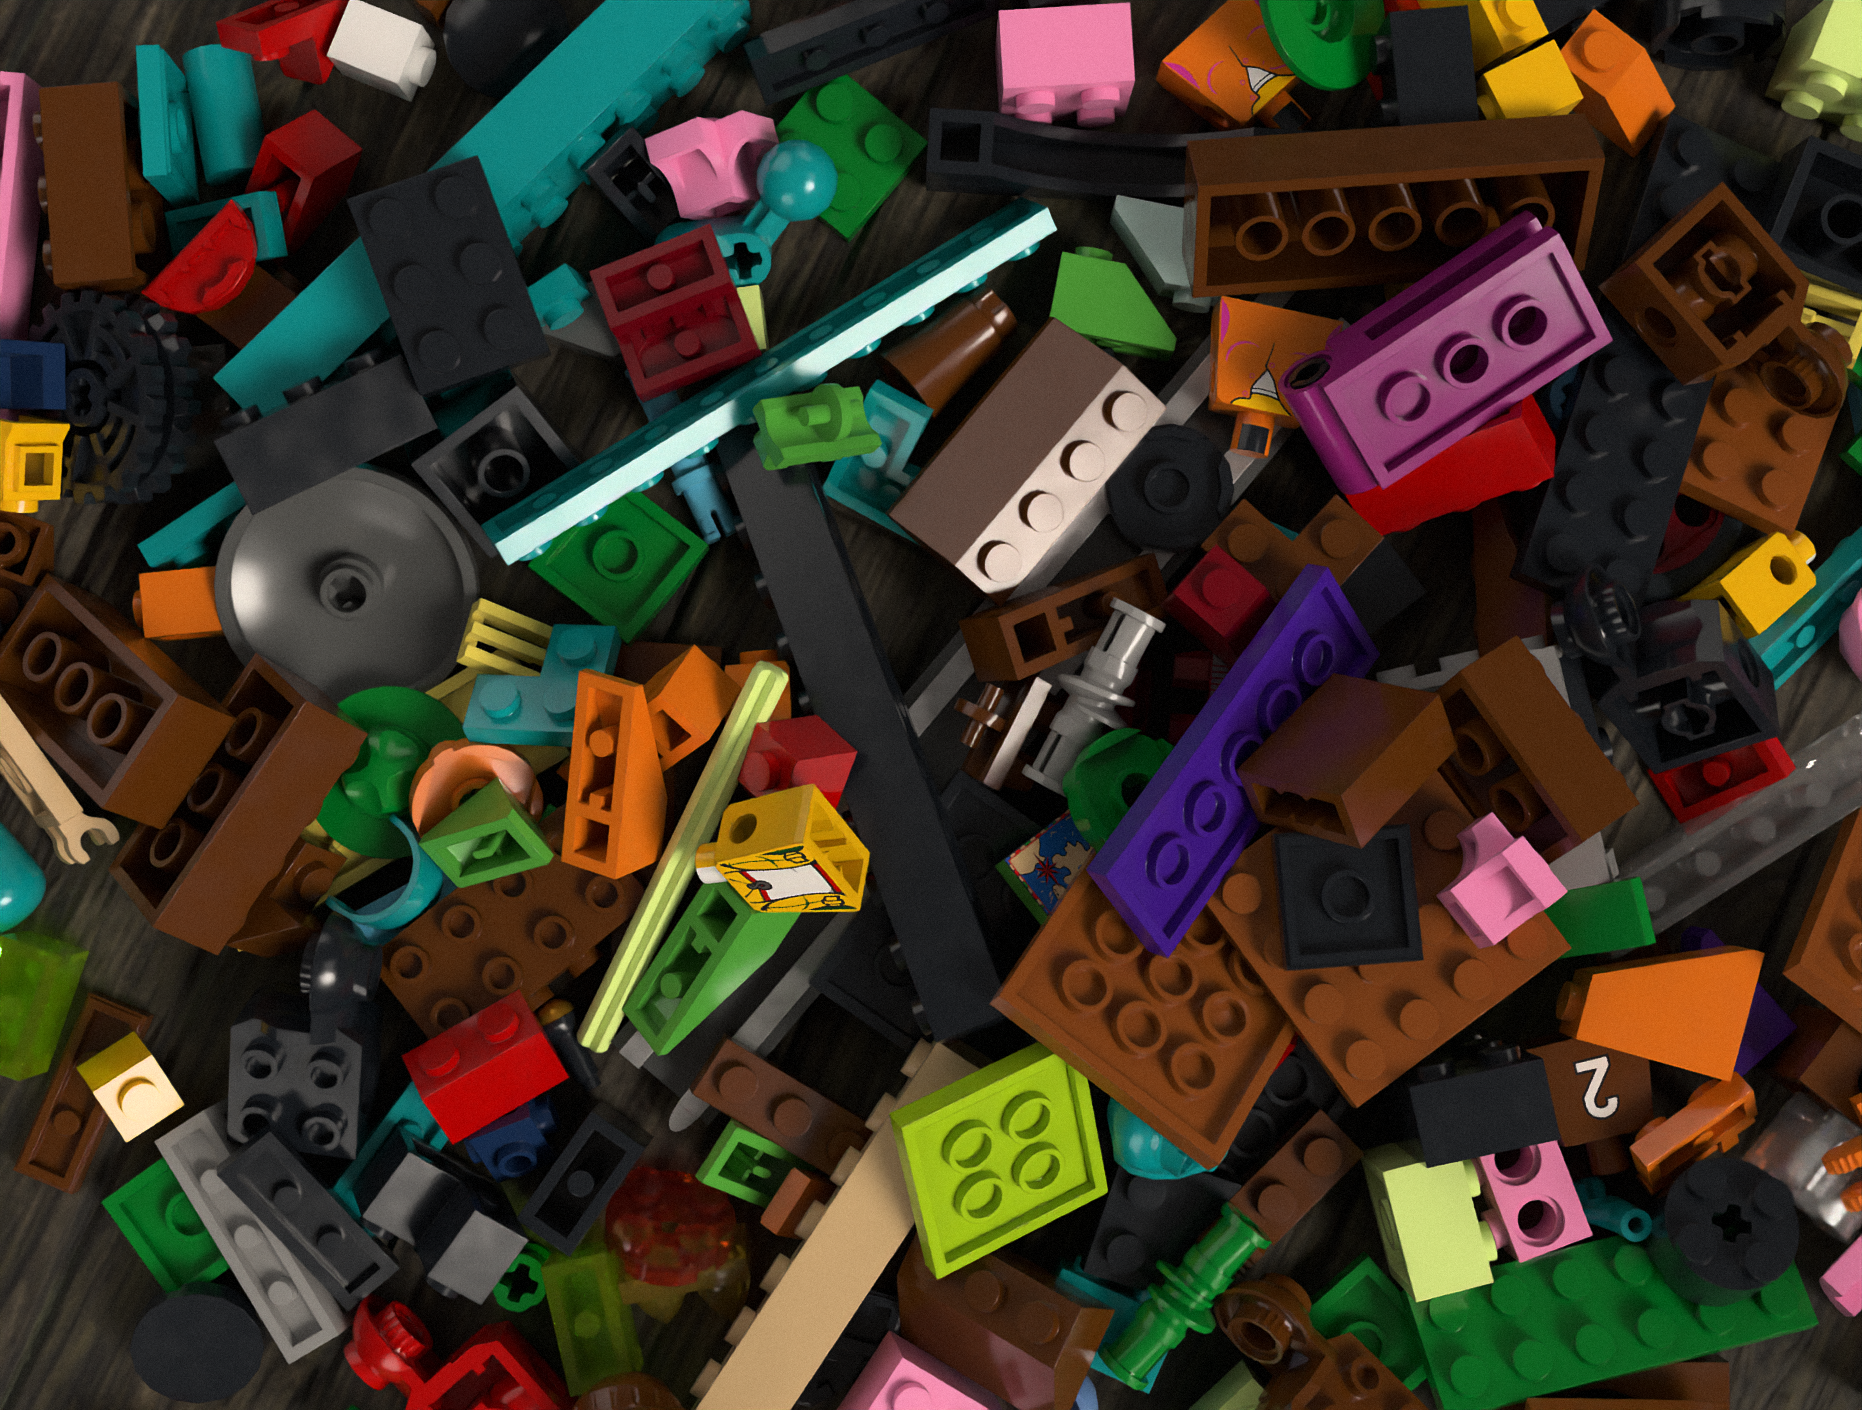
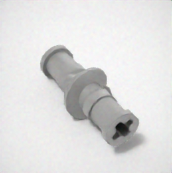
M1115 597L1110 604V607L1115 610L1096 646H1092L1087 654L1081 675L1058 674L1056 681L1070 696L1063 709L1056 713L1049 726L1052 730L1033 766L1026 764L1022 771V774L1062 796H1065L1062 789L1065 773L1073 767L1077 756L1086 746L1103 736L1105 725L1114 729L1127 728V722L1114 708L1116 705L1135 706L1136 702L1123 696L1122 693L1125 688L1131 685L1137 674L1138 669L1136 667L1154 632L1162 633L1166 626L1165 623Z

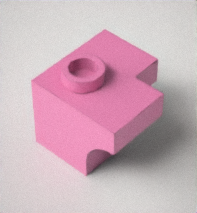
M743 110L721 119L715 117H696L644 139L650 163L662 171L672 187L680 217L692 220L733 216L751 209L760 198L756 187L757 169L760 162L772 147L779 144L773 119Z
M1491 812L1476 819L1456 835L1463 849V865L1456 879L1436 894V896L1477 948L1481 949L1496 945L1509 933L1537 913L1547 909L1568 891L1524 836L1514 839L1495 814Z

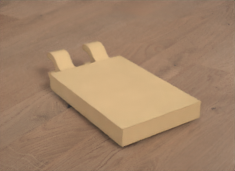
M0 694V774L40 828H44L52 839L57 857L68 865L74 863L85 864L90 858L80 843L84 832L89 834L91 840L97 846L105 842L108 845L115 844L120 840L119 833L116 827L107 819L90 817L82 813L84 811Z

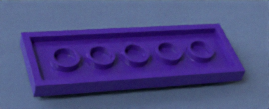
M1307 564L1086 869L1145 948L1151 953L1169 958L1263 823L1257 821L1237 769L1333 673L1363 679L1380 655L1328 567Z

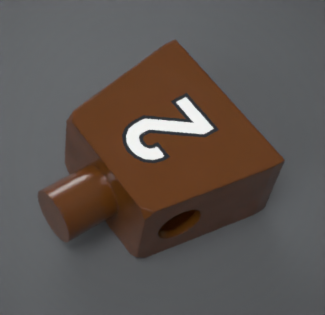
M1559 1031L1510 1043L1519 1044V1048L1543 1058L1561 1138L1557 1140V1143L1564 1147L1584 1144L1593 1175H1608L1628 1169L1630 1163L1622 1134L1640 1130L1654 1120L1649 1059L1578 1040Z

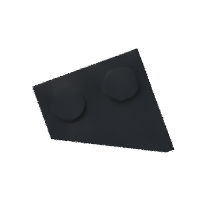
M1114 1161L1107 1181L1108 1193L1102 1195L1079 1264L1082 1271L1145 1291L1150 1283H1153L1161 1275L1155 1263L1162 1259L1171 1264L1221 1213L1220 1208L1226 1202H1229L1241 1189V1183L1235 1178L1208 1171L1180 1179L1152 1180L1132 1175Z

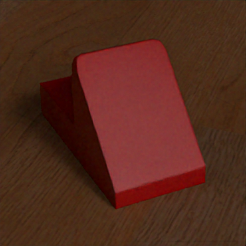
M269 0L216 21L221 47L248 53L251 59L255 61L279 59L281 70L285 76L318 85L324 84L334 66L326 55L349 0Z
M1775 737L1658 774H1654L1650 768L1646 771L1679 823L1682 824L1787 778L1796 766L1778 738Z

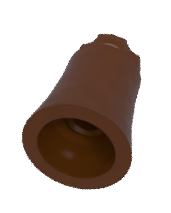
M981 284L977 288L970 290L964 298L961 296L956 297L937 315L908 336L877 353L875 361L891 387L934 410L928 423L933 424L955 395L1003 350V344L1018 332L1017 326L1019 324L1009 307L999 299L994 291L985 284Z

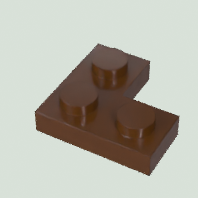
M1337 494L1325 504L1293 541L1287 538L1247 500L1243 499L1203 542L1198 550L1205 555L1217 544L1264 585L1278 605L1307 564L1328 567L1340 587L1384 537Z

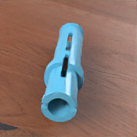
M627 369V370H625L624 374H625L626 378L629 379V381H630V383H631V385H632V387H633V389H634V391H635V388H634V386H633V383H632L630 374H629L628 369ZM676 390L644 403L637 396L649 422L681 404ZM706 454L692 459L683 458L670 466L676 478L671 483L677 496L684 495L701 532L702 540L708 545L721 540V535L714 523L712 514L717 516L726 537L736 533L733 523L735 515L717 480L712 463H709Z

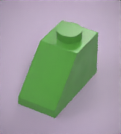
M1076 247L1075 254L1062 252L1049 318H1057L1100 349L1113 348V352L1168 362L1175 350L1177 338L1127 265L1112 261V253L1098 248Z

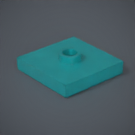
M136 45L139 95L138 132L142 145L143 176L174 208L195 206L199 203L195 124L186 77L160 45Z

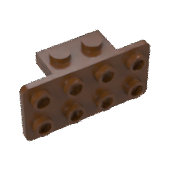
M566 803L538 824L554 854L548 865L464 888L457 887L382 947L381 979L429 1040L518 989L532 1011H536L554 996V993L548 987L551 982L566 970L575 979L605 956L598 945L610 937L612 931L635 914L646 888L633 872L615 880L561 861Z

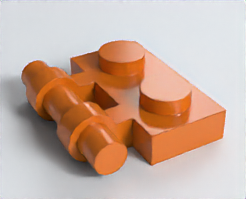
M1737 1071L1733 1072L1731 1082L1725 1080L1720 1082L1718 1079L1705 1082L1691 1094L1686 1107L1669 1119L1659 1117L1652 1120L1636 1135V1143L1629 1148L1638 1171L1636 1178L1650 1196L1655 1195L1669 1185L1695 1162L1705 1159L1716 1150L1721 1153L1728 1151L1739 1143L1738 1134L1756 1122L1754 1117L1758 1113L1754 1090Z

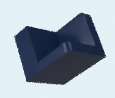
M0 339V409L66 410L65 344Z

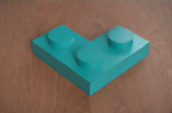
M877 379L871 386L863 404L866 419L871 428L879 434L882 445L874 453L843 457L841 460H836L823 488L826 495L918 544L892 521L885 512L922 470L908 461L934 410Z
M554 624L540 676L477 674L462 726L468 741L492 744L572 747L579 670L588 668L608 675H614L622 642L617 627Z

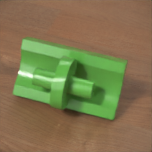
M837 383L820 384L815 387L812 393L761 399L752 409L760 428L754 436L753 442L762 465L767 471L783 469L792 465L818 461L828 462L841 460L843 457L874 453L882 445L879 434L871 428L866 419L863 395L859 386L843 388Z

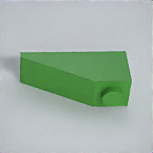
M728 881L710 884L703 883L623 1007V1012L657 1056L668 1054L775 953L801 912L763 913L754 910Z

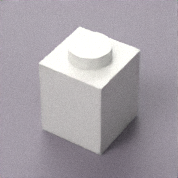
M349 0L326 55L342 75L412 102L418 85L424 87L429 82L437 57L436 51L433 50L435 44L421 24L360 0Z

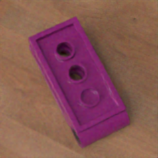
M1525 210L1328 340L1326 343L1330 350L1317 351L1296 361L1280 377L1278 389L1339 491L1344 494L1353 495L1366 492L1378 485L1384 490L1612 342L1613 339L1560 234L1548 225L1542 228L1538 218L1528 210Z

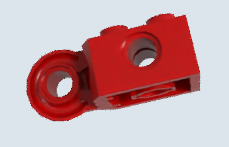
M370 1293L357 1307L352 1329L353 1339L344 1346L343 1350L351 1368L373 1389L381 1391L390 1383H393L408 1400L405 1410H571L579 1398L510 1320L484 1325L442 1361L432 1350L434 1346L432 1336L416 1313L400 1301L395 1300L390 1303L383 1297Z

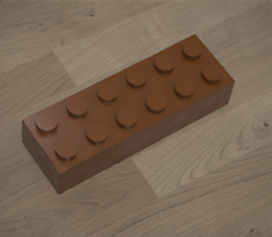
M1585 113L1187 141L1182 255L1192 297L1417 282L1525 210H1528L1538 218L1542 228L1548 225L1560 234L1577 270L1584 271L1606 157Z

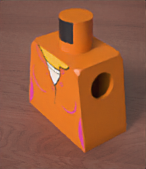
M1228 0L1161 61L1156 81L1220 131L1251 128L1258 120L1266 128L1302 130L1311 120V117L1289 95V92L1295 88L1301 79L1287 67L1274 48L1262 18L1259 0Z
M1227 296L1220 297L1213 308L1211 318L1208 406L1212 412L1236 417L1230 445L1231 452L1253 458H1268L1275 425L1291 429L1300 427V424L1278 389L1279 379L1299 359L1317 351L1330 350L1326 342L1342 332L1344 321Z

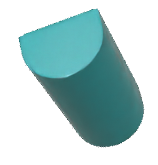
M211 44L191 49L182 56V62L206 183L213 188L248 181L265 137L250 54L223 48L221 44Z

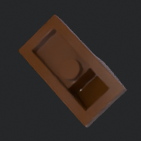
M301 833L287 853L281 871L274 879L268 881L249 909L243 927L235 935L231 936L225 945L265 958L305 949L311 934L314 932L321 933L324 923L311 911L319 899L329 890L333 879L348 858L333 845Z

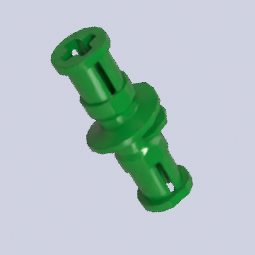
M1226 1202L1220 1208L1223 1214L1221 1219L1199 1244L1195 1243L1187 1251L1179 1267L1162 1259L1155 1263L1165 1283L1161 1287L1150 1283L1147 1291L1152 1298L1145 1300L1134 1312V1319L1112 1344L1104 1342L1097 1350L1098 1355L1106 1366L1134 1390L1143 1391L1149 1384L1146 1377L1170 1348L1175 1349L1183 1340L1188 1327L1204 1334L1211 1333L1214 1330L1216 1322L1209 1310L1214 1305L1212 1300L1230 1286L1235 1280L1233 1276L1258 1247L1266 1250L1272 1243L1269 1236L1259 1225L1232 1203Z

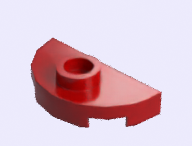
M231 199L141 293L164 308L193 315L218 310L239 296L253 275L258 251L253 224L239 203Z

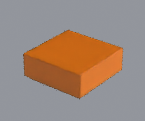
M794 1167L761 1216L760 1223L777 1236L803 1240L794 1234V1231L815 1199L826 1205L836 1190L837 1185L823 1174Z

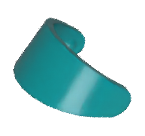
M392 813L388 819L407 837L413 855L412 874L408 886L401 897L385 910L372 915H360L331 895L325 900V904L333 911L346 916L355 923L378 930L407 928L436 905L443 887V871L418 844L421 838L416 827L400 815Z

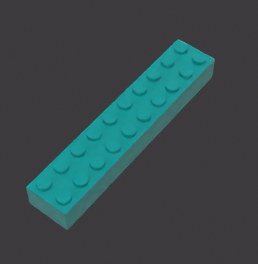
M605 0L427 172L478 155L517 258L523 249V245L520 242L538 225L540 228H546L554 223L568 206L566 198L583 181L587 185L590 184L581 166L627 122L643 137L659 118L657 110L674 94L682 97L690 92L705 73L703 66L719 50L725 54L740 44L750 30L748 23L753 19L749 0ZM361 236L213 377L242 408L257 404L261 413L269 411L286 403L282 394L283 390L316 375L320 376L325 385L348 374L343 364L344 362L379 346L385 356L397 352L402 354L404 360H407Z

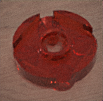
M640 1167L627 1175L626 1184L613 1194L608 1203L605 1214L604 1242L610 1256L613 1250L624 1261L623 1270L633 1278L657 1286H684L697 1282L698 1272L707 1270L714 1264L715 1271H717L726 1263L733 1248L736 1215L734 1208L728 1200V1193L701 1183L694 1174L682 1171H658L652 1167ZM674 1222L681 1226H677L674 1233H666L662 1231L661 1223Z

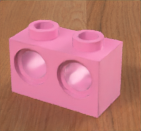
M1557 1140L1520 1148V1157L1516 1164L1504 1170L1497 1169L1494 1161L1495 1154L1471 1159L1489 1210L1480 1213L1481 1219L1488 1223L1496 1249L1503 1247L1508 1254L1521 1263L1593 1235ZM1540 1200L1543 1205V1216L1540 1222L1533 1228L1520 1229L1518 1225L1520 1209L1530 1201Z

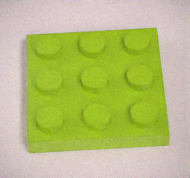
M1039 1041L889 1113L925 1265L937 1280L1108 1193L1088 1079Z

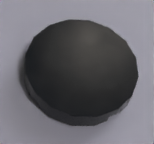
M1171 423L1151 427L1104 484L1103 490L1107 512L1120 534L1143 550L1166 555L1190 551L1202 544L1229 515L1234 494L1231 467L1222 451H1219L1216 445L1197 429Z
M197 1281L182 1284L181 1290L172 1291L166 1295L165 1290L151 1298L137 1317L130 1347L135 1371L150 1389L171 1400L199 1404L225 1399L244 1388L257 1373L264 1351L266 1332L264 1324L261 1325L260 1319L255 1314L256 1309L246 1296L226 1285Z

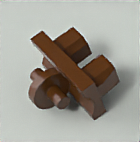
M1030 675L1018 681H1004L1001 689L987 683L976 705L959 697L953 709L969 717V720L958 741L971 747L960 769L970 777L998 791L1002 785L1024 792L1029 791L1034 780L1022 774V771L1026 764L1033 766L1036 758L1020 751V748L1030 728L1048 736L1052 730L1049 726L1056 713L1063 709L1065 704L1049 692L1052 684L1037 676Z

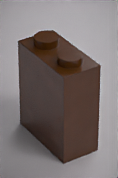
M1333 673L1237 769V772L1257 821L1362 849L1455 751L1457 744L1439 694Z

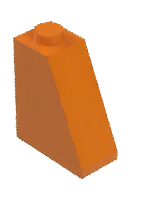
M1726 945L1575 969L1572 982L1566 981L1563 984L1557 999L1556 1018L1562 1020L1559 1032L1578 1040L1731 1082L1765 953Z

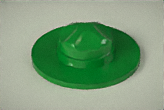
M1259 0L1262 18L1274 48L1287 67L1302 81L1321 90L1337 91L1358 84L1371 72L1369 58L1371 36L1377 35L1385 20L1383 0Z
M398 686L366 689L347 697L337 704L368 733V736L361 744L358 757L353 765L342 772L323 800L321 811L316 820L334 840L361 855L381 859L410 857L413 855L407 837L388 818L392 813H395L414 825L409 812V792L417 770L428 759L431 749L438 743L445 740L457 741L467 737L462 729L463 723L456 714L441 701L426 693ZM473 789L470 794H464L460 802L464 803L475 794L476 789Z

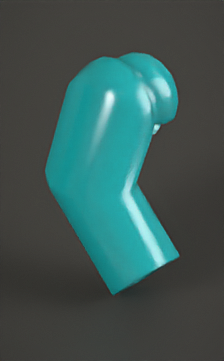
M1585 1177L1573 1182L1588 1223L1618 1233L1633 1242L1642 1241L1651 1233L1652 1220L1650 1216L1623 1198L1606 1195V1186L1602 1179L1598 1177Z

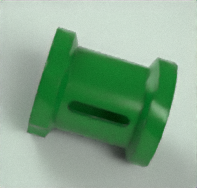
M528 1241L492 1290L500 1306L509 1311L523 1312L542 1301L546 1292L551 1289L555 1282L558 1269L555 1256L548 1247L539 1242ZM520 1264L530 1267L529 1278L533 1282L528 1288L518 1285L519 1274L515 1270Z

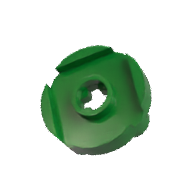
M1121 728L1103 735L1079 753L1073 767L1065 773L1062 789L1068 799L1069 811L1076 828L1089 845L1095 849L1096 854H1098L1131 808L1127 806L1122 798L1121 793L1123 791L1121 786L1123 781L1128 788L1138 786L1143 791L1174 749V745L1163 738L1154 741L1146 735L1137 734L1142 731L1139 729Z

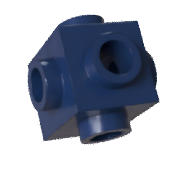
M538 1095L463 1140L471 1160L475 1164L483 1161L496 1182L501 1183L514 1177L527 1175L535 1169L556 1162L558 1156L554 1134L562 1131V1125L552 1098L549 1095L544 1097Z

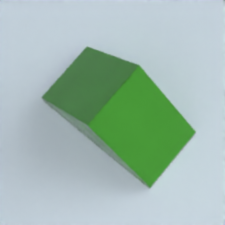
M498 777L425 833L418 843L452 882L460 888L548 865L554 856L538 822Z
M731 1118L695 1177L703 1184L767 1208L791 1169L795 1167L814 1172L816 1167Z

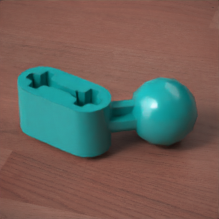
M800 139L781 142L768 151L760 162L756 178V187L760 198L747 215H733L675 223L665 227L658 234L654 245L711 224L736 288L759 285L767 277L771 269L772 245L790 221L813 219L831 205L838 185V173L834 162L820 146L809 141ZM739 242L746 243L749 252H752V259L741 260L738 251L734 250L735 244Z

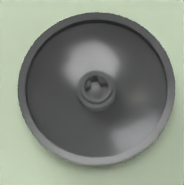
M362 463L254 515L251 514L246 505L235 518L225 535L215 569L214 589L218 617L230 647L246 668L254 654L258 653L316 685L335 704L355 693L375 687L398 686L425 693L439 685L458 663L456 659L472 604L480 599L478 569L472 548L458 521L447 507L431 492L410 478L390 469Z

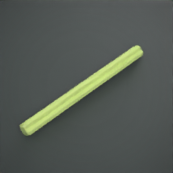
M759 661L752 668L576 1034L581 1046L588 1047L596 1053H604L614 1039L626 1015L622 1009L647 972L696 871L695 855L697 848L701 844L710 842L723 816V812L739 783L737 778L757 723L769 721L789 680L788 674L780 667L770 662Z

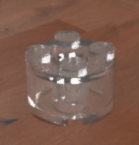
M1796 1092L1769 1122L1741 1160L1749 1162L1766 1171L1773 1178L1783 1181L1792 1191L1794 1206L1813 1218L1810 1221L1839 1242L1849 1246L1855 1237L1859 1236L1862 1232V1211L1850 1213V1211L1846 1210L1840 1198L1842 1191L1848 1189L1852 1184L1862 1181V1167H1858L1846 1174L1831 1175V1173L1828 1174L1821 1159L1828 1150L1861 1135L1862 1131L1838 1112L1829 1109L1825 1113L1814 1102Z

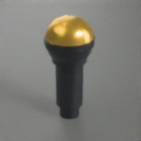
M561 998L547 1001L539 1008L536 1018L552 1045L556 1044L574 1080L581 1084L585 1092L594 1089L602 1082L598 1076L599 1069L587 1047L581 1046L577 1040L576 1034L580 1028L578 1009L570 1001Z

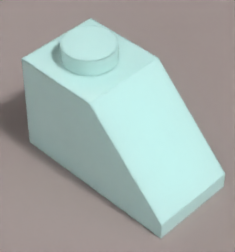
M1117 195L1112 208L1110 224L1157 294L1173 298L1172 306L1178 309L1196 313L1209 312L1210 306H1215L1221 296L1192 297L1182 255L1184 208Z

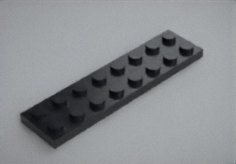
M1670 112L1658 122L1608 277L1681 209L1722 181L1761 225L1782 163ZM1602 293L1597 309L1613 341L1579 363L1555 436L1554 477L1544 480L1539 484L1509 578L1562 600L1569 584L1577 573L1590 562L1599 563L1609 573L1612 580L1618 579L1624 583L1634 600L1636 608L1639 609L1643 606L1714 377L1707 382L1682 385Z

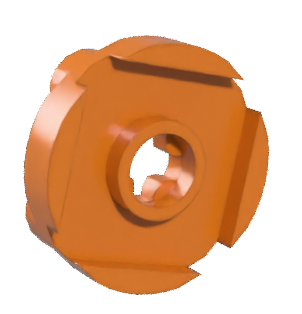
M467 738L457 741L445 740L438 743L431 749L428 759L417 770L409 792V812L420 838L461 806L463 803L460 800L464 794H470L473 789H482L496 777L504 783L539 823L543 812V793L528 759L509 744L469 742Z

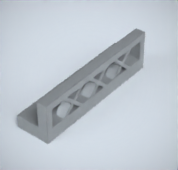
M228 1098L198 1113L154 1142L288 1364H291L350 1327L354 1322V1316L359 1303L349 1312L347 1310L342 1312L332 1294L217 1176V1166L244 1144L227 1141V1120L224 1115L228 1114Z

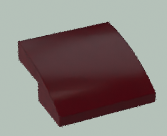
M711 224L589 271L609 328L618 341L636 394L643 403L763 356Z

